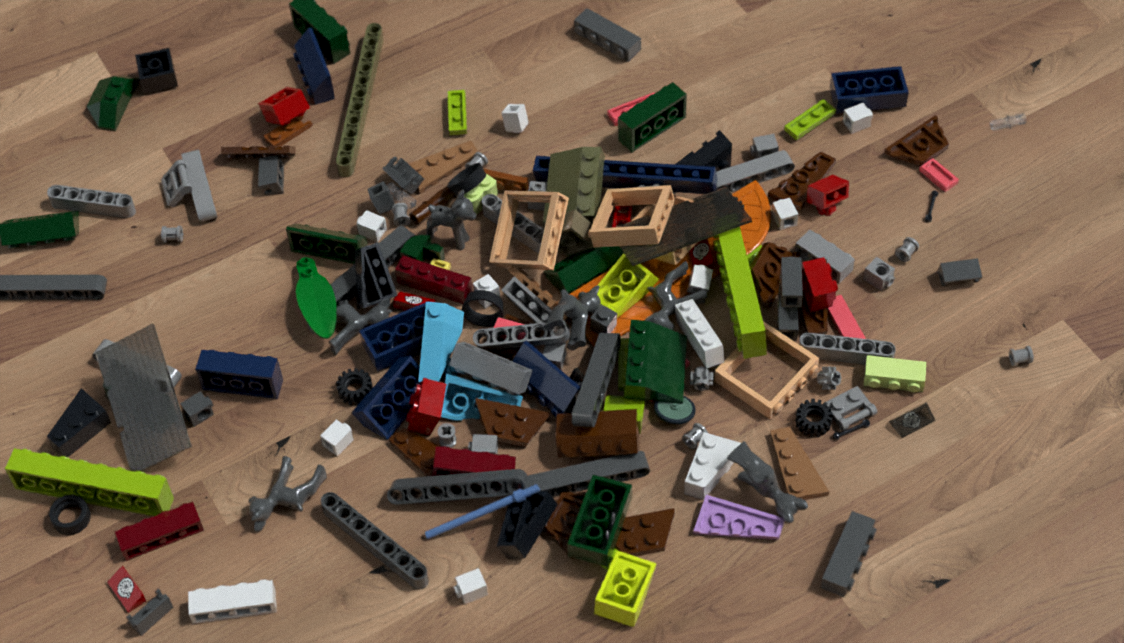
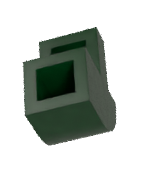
M417 235L410 238L400 251L401 258L406 256L422 262L425 258L429 260L436 258L442 261L445 259L444 248L436 243H431L429 235Z

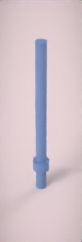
M535 484L524 490L518 489L510 496L425 532L427 539L433 538L514 502L520 503L526 500V497L540 492L539 486Z

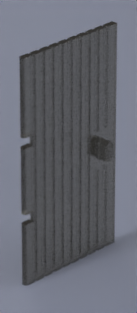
M725 186L693 198L694 202L691 204L689 201L674 205L659 244L619 247L630 264L635 266L752 222V219ZM647 215L617 227L649 226L651 218Z
M150 324L124 339L97 351L96 357L105 387L112 386V389L107 391L117 427H124L125 430L119 434L130 471H144L191 448L192 445L155 325Z

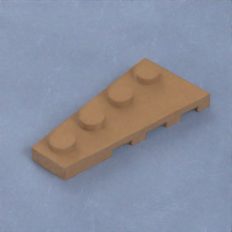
M512 265L508 269V272L513 277L515 276L551 310L558 305L559 301L555 302L552 300L553 296L546 290L542 291L540 285L533 278L530 281L527 278L528 274L522 268L518 270Z

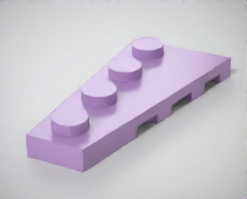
M706 495L693 534L779 540L785 520L776 515Z

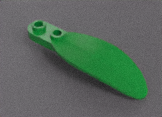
M304 257L296 263L299 275L296 286L298 306L310 328L320 338L328 339L334 333L337 320L335 294L328 280L318 273L315 261Z

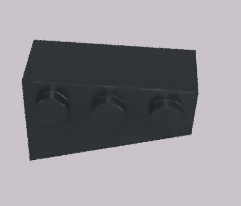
M719 130L715 133L716 137L710 142H703L702 148L695 153L691 151L678 161L676 165L715 167L716 172L731 167L732 143Z
M377 242L355 250L357 310L377 304L383 299L398 296L379 243Z
M81 388L49 432L47 438L52 448L60 456L69 457L107 427L111 421L107 411Z
M548 491L535 493L526 497V500L520 503L514 502L508 505L497 542V547L507 559L526 558L558 504Z

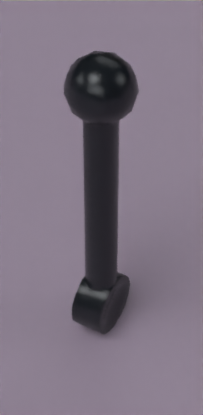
M936 190L931 193L932 199L928 214L925 216L926 222L932 221L931 214L935 199L938 196V191Z
M864 419L859 425L840 433L835 432L833 439L839 440L841 436L862 427L868 428L870 421Z

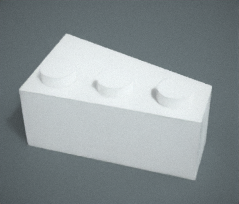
M703 432L685 480L684 494L704 500L705 496L719 483V479L730 470L734 462L728 460L727 456L741 443Z

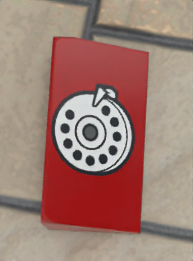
M705 234L689 253L693 267L694 265H705L709 269H713L714 260L707 234Z
M399 292L398 296L393 299L394 308L405 311L426 301L436 302L434 299L405 292Z
M124 566L120 567L108 580V585L128 613L146 602L143 593Z

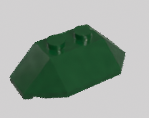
M119 75L99 80L87 104V109L99 129L116 131L140 81L138 77Z

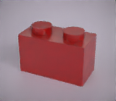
M833 174L807 186V203L821 209L830 207L849 197V181Z

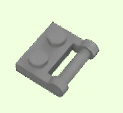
M177 160L161 178L167 205L174 207L186 193L192 191V185L189 183L186 174V163L184 160Z
M858 386L826 402L827 407H831L833 420L842 431L869 415L874 416L877 414L875 405L870 403ZM862 407L864 408L863 410L859 411L858 413H856V414H854V415H852V416H850V417H848V418H846V419L843 418L844 416H846V415H848V414H850V413H852V412H854V411H856V410H858V409H860V408H862Z

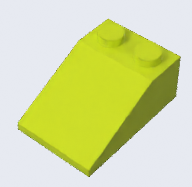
M625 251L597 285L600 286L597 295L602 305L617 312L618 318L648 294L647 288L653 287L659 278Z
M616 551L595 599L594 614L634 627L647 595L656 563Z

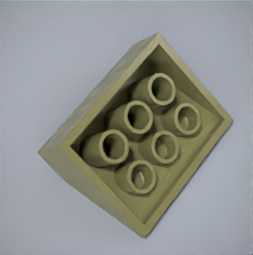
M580 147L550 155L546 192H559L567 196L569 200L566 212L575 209L591 224H593V219L597 215L598 207H600L605 160L601 147ZM545 203L543 223L547 219L550 203Z

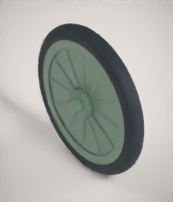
M683 396V403L656 401L654 404V411L658 418L670 424L687 423L694 417L696 412L694 403L686 396Z

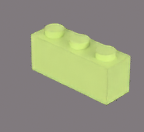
M867 355L863 386L923 392L926 378V362Z

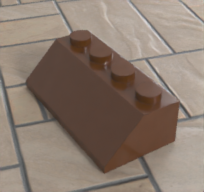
M637 409L600 411L594 427H575L572 424V413L557 414V457L638 453L640 442Z

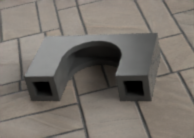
M782 257L777 297V327L779 332L791 340L797 341L798 307H801L803 296L801 257Z

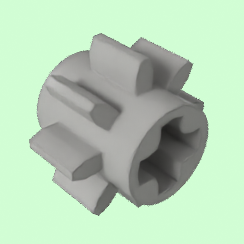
M703 366L695 368L694 372H690V385H694V388L698 391L707 390L709 386H713V372H709V369Z
M822 367V371L817 374V382L819 385H822V390H836V386L841 382V374L836 371V367Z

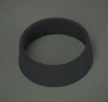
M475 163L459 172L449 181L447 187L456 196L461 190H464L465 194L475 188L486 177L481 163Z
M486 290L473 291L467 295L462 306L464 318L477 326L492 327L495 325L498 317L503 318V301L493 292ZM473 300L488 301L497 306L499 311L490 315L481 314L474 311L468 302Z

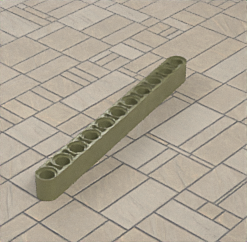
M379 23L369 24L364 36L336 157L337 169L341 177H350L355 171L384 41L382 26Z

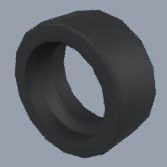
M72 494L62 496L53 502L49 510V517L54 528L59 533L74 535L87 527L90 522L91 513L86 501L82 497ZM75 506L81 508L82 513L75 521L70 523L59 521L60 513L66 508Z

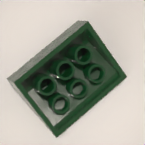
M631 320L624 398L683 403L687 336L650 321Z

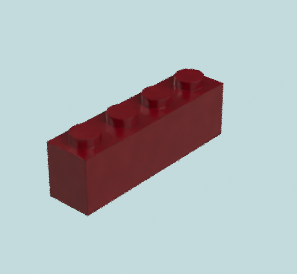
M402 256L395 268L397 283L454 302L464 304L467 295L473 292L471 277L416 259Z
M436 446L432 476L515 469L516 457L507 454L499 455L485 451L476 452L468 449L460 450L447 446Z
M192 501L181 504L172 510L163 511L154 517L145 518L136 524L124 526L120 530L115 531L122 554L125 560L128 561L204 531V528Z

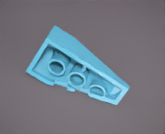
M426 301L418 383H421L423 378L440 381L462 333L463 311L446 303Z
M446 374L444 381L446 390L441 417L451 420L480 419L479 411L474 405L476 398L521 406L523 396L512 395L502 389L463 377Z

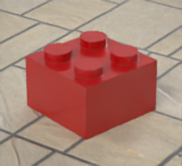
M285 87L258 103L266 122L282 126L289 124L294 117L304 115L305 111L310 109L302 90Z
M824 257L802 262V291L810 312L832 307L834 299H836V291H838L837 282L832 280L831 266L829 263H826Z
M423 378L420 385H416L414 394H411L409 405L412 406L406 416V422H409L407 430L431 435L441 419L446 390L445 383Z

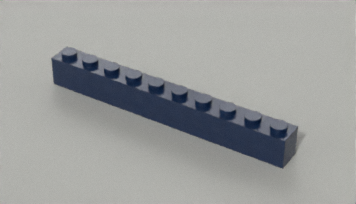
M536 156L532 170L536 182L547 183L550 156ZM604 160L602 187L635 188L640 185L653 186L654 184H659L660 186L671 185L673 192L715 195L718 178L715 167Z

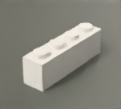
M691 299L676 304L677 323L687 336L706 369L724 363L723 344L694 300Z
M260 580L248 584L238 583L234 586L222 585L212 589L199 588L188 592L189 616L193 624L277 612L276 590L272 580Z

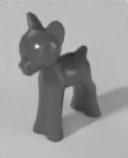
M461 190L451 208L442 205L434 206L432 204L428 206L431 215L427 221L426 235H429L432 240L434 233L438 231V226L451 227L457 250H463L465 243L470 239L465 229L464 221H473L476 218L472 202L464 197V190Z
M686 261L666 274L663 282L655 287L647 288L648 291L653 293L661 310L653 313L644 321H650L673 330L675 326L670 322L668 316L676 313V304L691 299L694 300L696 305L705 303V298L708 297L705 289L679 299L671 292L672 283L687 274L688 263Z
M600 286L593 287L587 293L580 292L578 299L568 294L566 290H562L558 305L552 309L547 322L543 326L545 330H551L555 326L563 324L564 314L571 318V333L567 345L569 350H576L578 347L586 346L585 328L588 316L591 318L601 305V300L597 295Z
M383 299L365 315H360L348 304V300H345L344 304L338 306L336 323H344L346 327L329 341L331 351L337 355L342 347L366 325H373L389 318V314L393 312L391 309H387L390 305V300ZM308 325L310 332L314 334L315 332Z
M745 441L727 456L728 460L737 463L744 469V471L739 473L738 480L748 483L762 496L773 499L778 515L785 521L792 523L794 521L793 515L798 510H806L808 508V504L804 499L781 491L774 469L754 454Z
M283 456L279 475L268 498L263 499L253 496L248 500L251 520L255 521L254 530L259 532L264 528L276 505L298 509L302 512L304 502L309 497L315 495L318 488L327 479L324 466L317 465L308 483L292 489L286 487L294 466L291 465L292 460L290 457Z

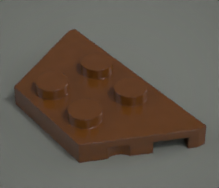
M934 115L885 148L884 153L888 156L922 166L930 159L937 157L947 150L949 143L944 136L942 127L938 124V117Z
M771 242L763 244L750 266L755 289L765 309L771 307L778 294L781 258L800 256L799 252L787 251V248L778 247Z
M479 398L475 399L474 405L479 411V418L485 428V435H497L498 442L527 447L534 435L540 431L542 425L550 417V412Z
M562 492L557 500L558 506L544 527L546 532L567 555V544L586 492Z
M675 509L625 517L615 547L618 551L635 557L665 551L671 524L675 516Z

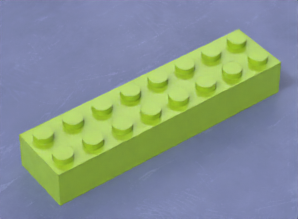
M736 215L715 219V227H712L713 238H716V240H713L714 250L719 252L716 254L717 263L721 267V279L725 281L723 282L724 293L729 295L726 296L727 306L731 310L730 318L731 322L734 323L733 331L734 336L737 337L738 352L742 351L743 359L767 355L765 327L738 217Z
M14 448L5 467L13 486L17 490L57 498L74 494L82 497L88 504L153 517L163 511H169L174 500L167 479L162 475H149L142 471L133 472L122 467H108L102 463L92 464L85 460L77 461L65 456L57 457L45 452L36 453L29 449L21 450Z

